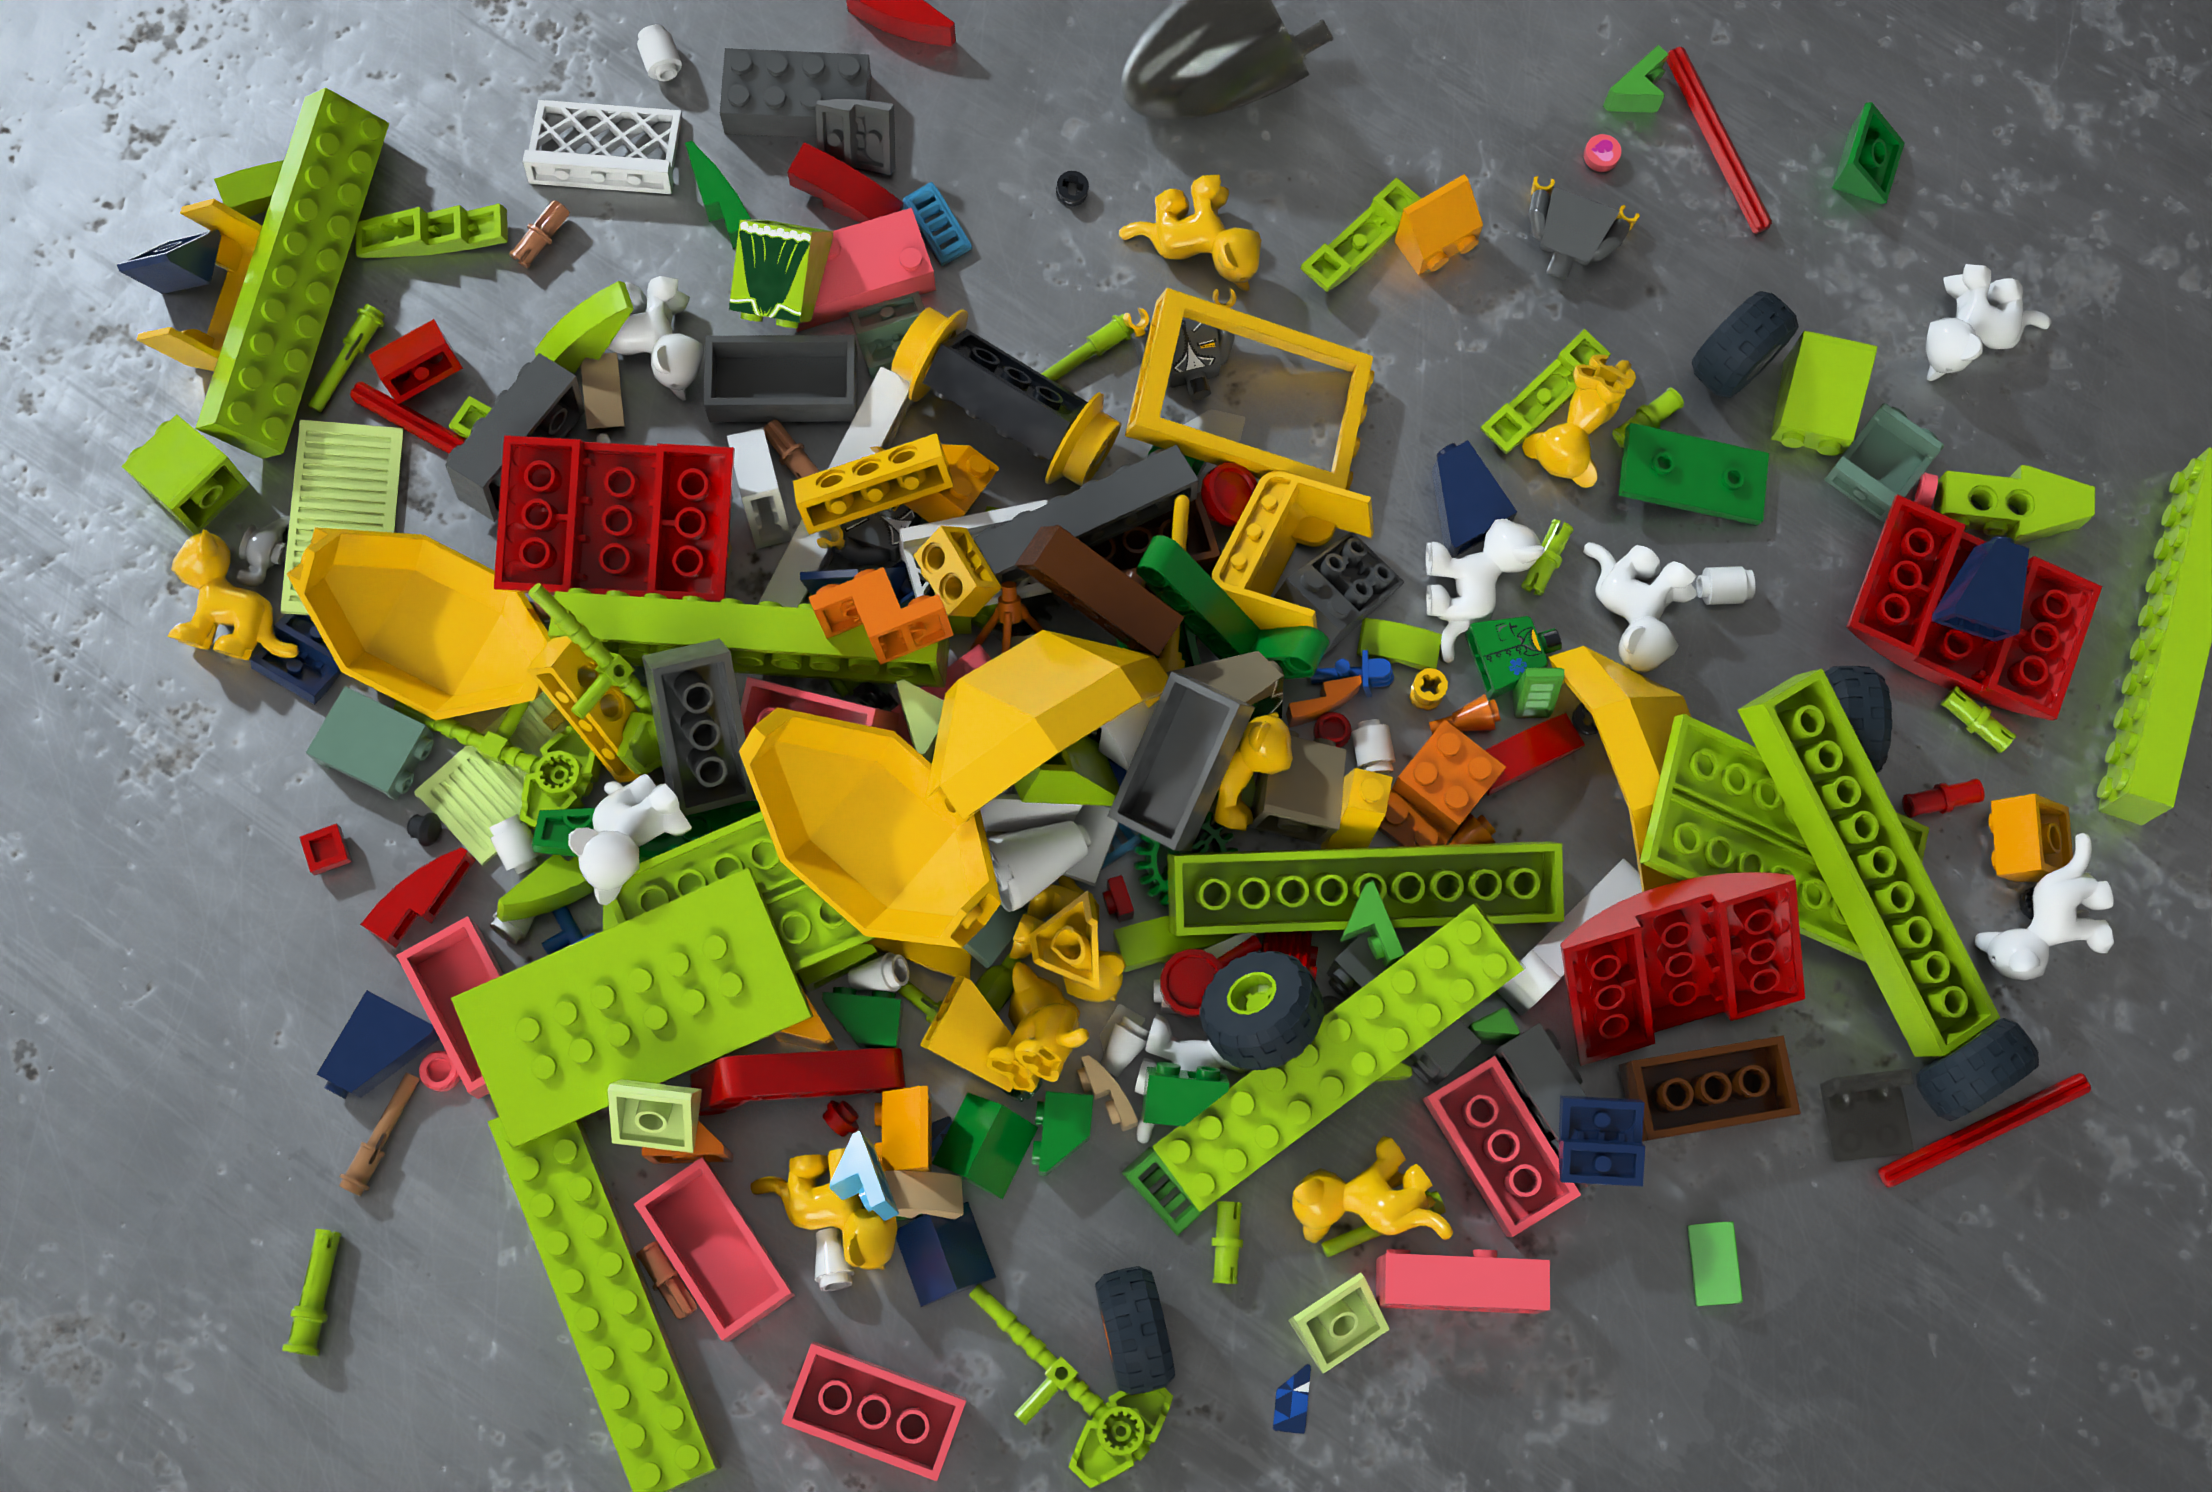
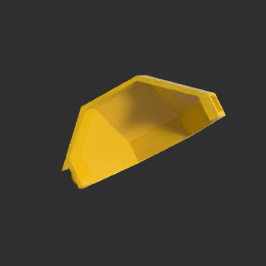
M315 527L311 544L305 549L301 563L286 573L342 673L434 720L534 701L543 692L527 672V668L551 639L548 636L546 627L526 595L521 592L495 590L494 570L426 535Z
M1047 630L1038 632L961 677L945 693L926 798L938 792L942 797V803L946 811L954 816L959 824L962 825L988 802L1064 749L1137 704L1145 702L1148 708L1158 703L1169 678L1154 655Z
M1585 646L1549 656L1552 668L1564 669L1562 684L1566 683L1593 716L1629 808L1642 892L1679 881L1641 864L1640 859L1674 716L1686 714L1692 717L1684 696Z
M779 707L753 726L739 753L780 862L864 936L963 948L986 925L1000 906L1001 899L981 811L979 810L967 822L960 825L957 819L946 811L942 803V797L938 792L926 798L932 764L895 731Z

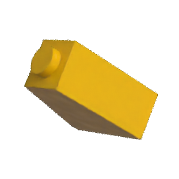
M1354 768L1344 777L1339 830L1321 844V849L1369 847L1386 815L1393 777L1359 768Z
M956 975L920 1046L1007 1092H1011L1013 1088L1007 1076L987 1067V1059L990 1052L996 1047L1007 1046L1013 1035L972 980Z

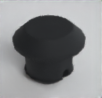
M433 812L427 813L425 816L416 814L407 823L408 834L412 838L418 839L420 845L424 847L432 845L441 834L440 819Z

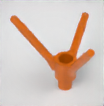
M1007 581L1001 584L1002 595L998 597L996 609L975 639L970 650L976 645L984 643L998 621L1003 623L1001 654L1010 649L1013 624L1019 623L1023 619L1036 634L1044 630L1031 616L1026 606L1021 603V597L1017 595L1015 582Z

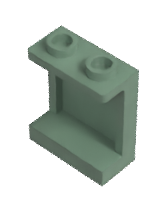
M1883 403L1824 481L1885 523L1894 497L1897 494L1905 497L1933 459L1943 449L1944 444L1938 440L1933 432L1920 428L1910 421L1903 411Z
M344 686L306 754L316 763L328 769L332 767L385 793L389 798L397 801L401 793L405 794L410 789L415 776L413 772L419 761L425 760L430 754L434 743L432 740L434 734L425 724Z

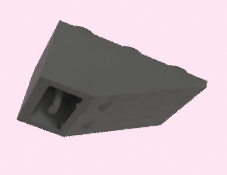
M1349 532L1287 577L1273 598L1315 610L1317 629L1322 631L1329 639V645L1324 653L1326 654L1343 641L1362 623L1364 618L1371 615L1400 588L1404 581L1355 533Z

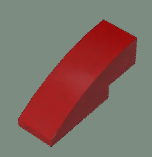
M846 0L848 12L886 33L932 45L952 46L956 42L955 23L924 0Z
M805 142L787 171L790 186L821 199L823 207L859 223L899 212L903 208V202L885 188L846 163Z
M1566 713L1528 728L1485 750L1506 766L1503 773L1486 792L1487 796L1516 781L1520 782L1585 746Z
M462 847L434 859L397 884L376 904L360 925L396 948L418 916L432 924L476 859Z

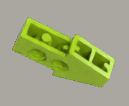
M2021 465L2010 477L1946 471L1938 480L1934 498V511L1965 524L1964 531L1968 529L1983 530L1984 534L1991 536L2007 533L2008 538L2013 539L2015 544L2021 545L2081 528L2095 515V487L2027 465ZM1971 500L1978 502L1982 506L1983 511L1976 509L1972 505ZM2008 504L2015 506L2020 515L2013 513L2009 509Z

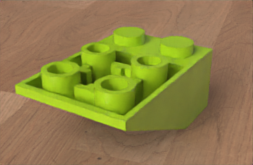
M1088 736L1064 749L1014 784L1021 802L1104 806H1112L1120 786L1107 757L1098 751L1099 743Z

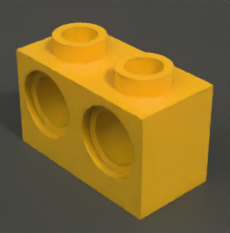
M940 526L913 555L921 568V574L924 579L929 582L935 594L940 595L948 616L974 617L1002 588L967 528Z

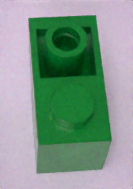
M833 987V993L823 992L822 1001L859 1048H899L904 1005L902 999H895V993L872 991V996L856 995V989L847 987Z
M1158 1062L1156 1067H1147L1141 1112L1143 1123L1184 1127L1229 1091L1230 1083L1227 1076L1220 1074V1069L1208 1066H1198L1196 1072L1180 1070L1181 1066L1179 1064L1170 1062Z
M1046 1091L1045 1101H1037L1035 1125H1043L1042 1140L1033 1142L1032 1165H1039V1175L1047 1176L1090 1140L1094 1095Z

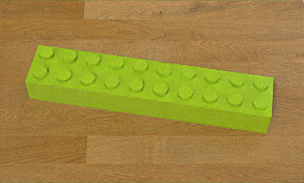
M326 87L306 96L195 427V429L262 459L284 453L390 124Z
M2212 448L2205 450L2199 457L2192 458L2184 470L2175 473L2170 483L2169 492L2173 493L2171 504L2167 506L2162 517L2161 524L2165 526L2163 537L2158 541L2154 550V559H2157L2156 568L2149 576L2146 584V592L2150 594L2148 602L2142 608L2138 618V626H2141L2140 636L2135 640L2130 651V659L2134 661L2131 672L2127 674L2122 685V694H2125L2123 707H2120L2117 711L2113 723L2117 733L2115 741L2110 744L2105 756V762L2109 763L2107 775L2102 778L2097 790V797L2101 798L2099 812L2139 825H2144L2174 808L2212 643Z
M570 588L568 592L555 591L554 598L565 609H569L576 616V620L579 623H583L589 629V633L592 636H596L603 643V647L609 653L620 654L631 666H644L643 655L720 638L731 652L734 673L896 684L897 681L906 680L915 686L944 688L946 684L950 650L948 638L880 665L864 625L827 639L811 604H799L796 608L783 607L781 604L773 601H761L759 605L744 604L742 601L732 598L722 599L721 602H707L705 599L697 596H684L682 600L668 599L666 596L657 593H647L644 597H634L625 592L614 590L607 591L606 595L592 594L590 591L581 588ZM551 618L548 631L550 639L567 636L568 634L561 630Z
M1820 668L1794 675L1737 710L1914 1056H1945L2001 1018L1823 669Z
M1557 842L1167 854L1169 932L1176 936L1345 930L1365 884L1371 881L1375 883L1393 928L1445 926L1474 903H1477L1492 924L1564 922L1562 843Z
M1474 903L1325 1015L1316 1037L1297 1058H1292L1286 1064L1277 1068L1269 1067L1267 1070L1251 1071L1184 1127L1178 1126L1152 1147L1199 1212H1201L1526 969V967L1477 903Z
M500 1117L488 1121L632 1491L670 1492L721 1468L582 1119L515 1148L511 1147Z

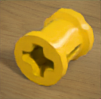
M1434 668L1421 670L1416 675L1411 686L1409 699L1412 705L1417 709L1425 711L1436 709L1448 689V681L1445 675ZM1423 686L1426 689L1433 687L1435 692L1434 694L1431 691L1424 693L1421 689Z

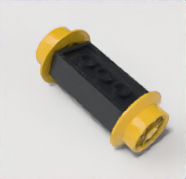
M931 307L923 310L903 337L891 367L894 373L910 382L909 399L917 402L932 388L934 395L943 400H952L963 407V411L968 416L977 420H984L993 425L999 435L1007 439H1016L1027 446V450L1032 455L1041 459H1052L1045 477V482L1049 485L1063 476L1081 487L1090 481L1110 452L1122 425L1121 422L1103 412L1104 394L1098 392L1087 402L970 330H965L968 322V312L964 309L958 310L949 318Z

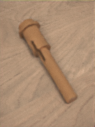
M407 1072L405 1073L367 1144L361 1142L360 1148L347 1172L340 1174L339 1177L342 1178L339 1187L360 1197L364 1190L369 1191L370 1187L367 1184L381 1158L385 1155L381 1150L419 1083V1078Z

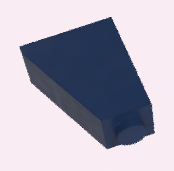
M1468 440L1458 446L1455 443L1449 444L1440 450L1436 455L1437 459L1432 469L1443 542L1452 558L1483 542L1486 533L1495 520L1508 519L1513 522L1517 514V510Z
M2001 536L1993 537L1991 541L1975 546L1933 612L1931 621L1994 642L2019 634L2030 548L2015 544L2013 539Z
M366 990L316 1075L328 1081L324 1088L344 1099H346L349 1092L362 1098L440 1040L432 1024Z

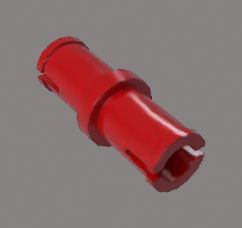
M1972 779L1952 785L1939 783L1934 785L1933 789L1903 795L1902 805L1905 814L1909 818L1937 811L1945 814L1952 812L1954 807L1983 802L1985 793L1979 779Z

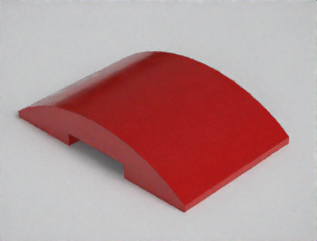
M504 435L494 589L528 593L534 585L541 583L551 595H554L555 591L568 592L570 588H581L590 591L592 594L606 595L607 591L614 590L625 592L634 597H644L647 593H657L666 596L668 599L682 600L684 596H697L705 599L707 602H721L726 596L735 448L657 443V446L584 442L581 439Z
M1897 494L1892 502L1846 628L1864 644L1886 659L1936 685L1949 690L1957 686L1971 699L2032 717L2056 720L2103 586L2033 556L2028 559L2019 634L1994 642L1932 622L1933 612L1975 546L1986 543V541L1964 532L1965 524Z
M1761 872L1725 873L1662 885L1636 894L1601 911L1574 930L1560 944L1577 1059L1580 1066L1656 1044L1654 1032L1725 1012L1729 1020L1734 1021L1805 999L1796 879L1793 875Z

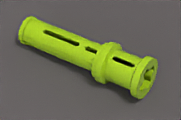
M315 1229L314 1242L299 1306H294V1309H291L292 1327L288 1343L283 1344L282 1351L319 1357L320 1350L317 1348L320 1331L322 1323L327 1322L328 1319L327 1311L323 1309L342 1233Z

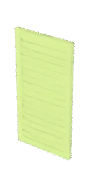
M300 419L281 613L309 615L286 573L301 563L305 549L311 544L315 527L395 533L404 428Z
M543 691L534 701H530L527 710L509 741L513 746L524 750V753H531L541 759L543 755L540 749L558 732L564 731L570 723ZM508 710L481 734L486 735L488 731L496 733ZM465 746L414 792L415 796L420 798L433 813L438 815L444 825L484 866L498 854L490 839L493 837V834L489 827L516 814L520 817L525 775L528 773L522 771L520 767L515 768L506 764V762L504 766L484 758L477 748Z

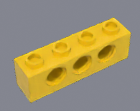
M937 433L793 481L796 505L809 535L954 487L949 464Z
M568 636L552 638L527 668V672L618 783L634 781L641 775L635 774L617 756L619 745L622 743V734L631 711L639 712L636 709V705L618 686H611L584 719L576 716L571 711V708L599 676L595 671L598 664L591 657H587L581 651V647L578 644H574Z

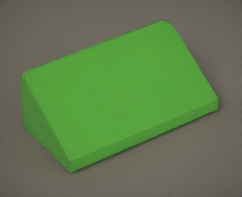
M1504 1007L1468 1026L1481 1041L1480 1044L1502 1046L1520 1035V1031L1510 1012Z
M1734 1222L1687 1225L1696 1306L1742 1303L1743 1297Z

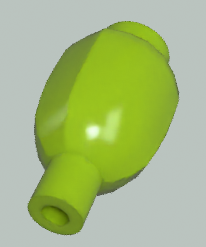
M1008 953L1001 965L988 968L975 983V986L996 1014L1001 1011L1013 992V968L1016 962H1021L1020 959L1009 958L1010 953Z

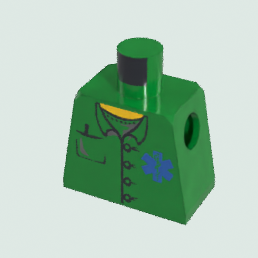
M1529 616L1472 623L1465 634L1488 700L1495 699L1513 690L1525 669L1547 668L1548 661L1545 654L1562 649V642L1558 631L1553 628L1537 633L1534 623Z

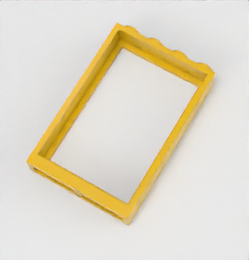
M1166 288L1156 300L1125 436L1164 449L1177 445L1183 455L1217 466L1224 462H1234L1245 467L1258 479L1272 471H1283L1349 490L1353 480V471H1350L1351 461L1357 455L1360 447V438L1357 437V432L1367 413V404L1364 403L1365 394L1370 389L1374 379V371L1371 370L1373 356ZM1183 317L1352 373L1331 472L1160 417Z

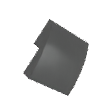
M858 99L817 101L815 104L817 149L835 157L854 169L859 168L888 175L892 174L896 168L894 104Z

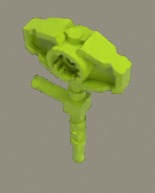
M541 583L534 585L528 592L529 596L554 620V623L561 630L568 634L567 636L574 644H578L581 647V651L587 657H591L598 664L595 671L599 676L575 703L571 711L579 718L584 719L611 686H618L641 709L639 712L631 711L622 734L623 740L619 745L617 756L635 774L639 775L648 774L655 768L662 767L649 690L646 687H642L641 682L632 674L635 669L620 654L609 653L603 647V643L596 636H592L589 633V629L583 623H579L576 620V616L569 609H565Z
M396 701L394 705L395 711L425 724L430 730L434 732L439 731L445 737L455 738L463 745L477 748L484 758L502 766L506 762V764L515 768L520 767L522 771L528 773L525 775L520 821L534 830L539 810L582 809L585 805L581 799L583 796L587 797L591 793L593 783L591 782H598L602 762L571 724L564 731L558 732L540 749L543 755L541 759L531 753L526 754L524 750L511 744L509 740L527 710L530 701L511 705L496 733L488 731L486 735L477 732L475 728L468 725L463 726L459 721L452 718L434 720L399 701Z
M978 1284L969 1296L997 1322V1326L1003 1332L1006 1331L1012 1337L1011 1340L1017 1346L1027 1351L1026 1354L1032 1360H1036L1047 1371L1045 1373L1047 1379L1014 1415L1026 1426L1059 1389L1062 1392L1066 1389L1069 1392L1068 1395L1075 1402L1078 1401L1089 1416H1093L1092 1420H1087L1068 1466L1090 1489L1134 1467L1135 1461H1141L1151 1450L1149 1448L1151 1443L1155 1444L1174 1396L1165 1387L1134 1395L1118 1391L1108 1397L1109 1402L1104 1404V1400L1098 1394L1090 1391L1089 1386L1083 1380L1080 1381L1077 1378L1079 1373L1062 1356L1057 1359L1046 1348L1047 1345L1040 1338L1037 1339L1032 1334L1031 1329L1025 1324L1022 1325L1017 1320L1018 1317L1011 1310L1008 1311L981 1284Z

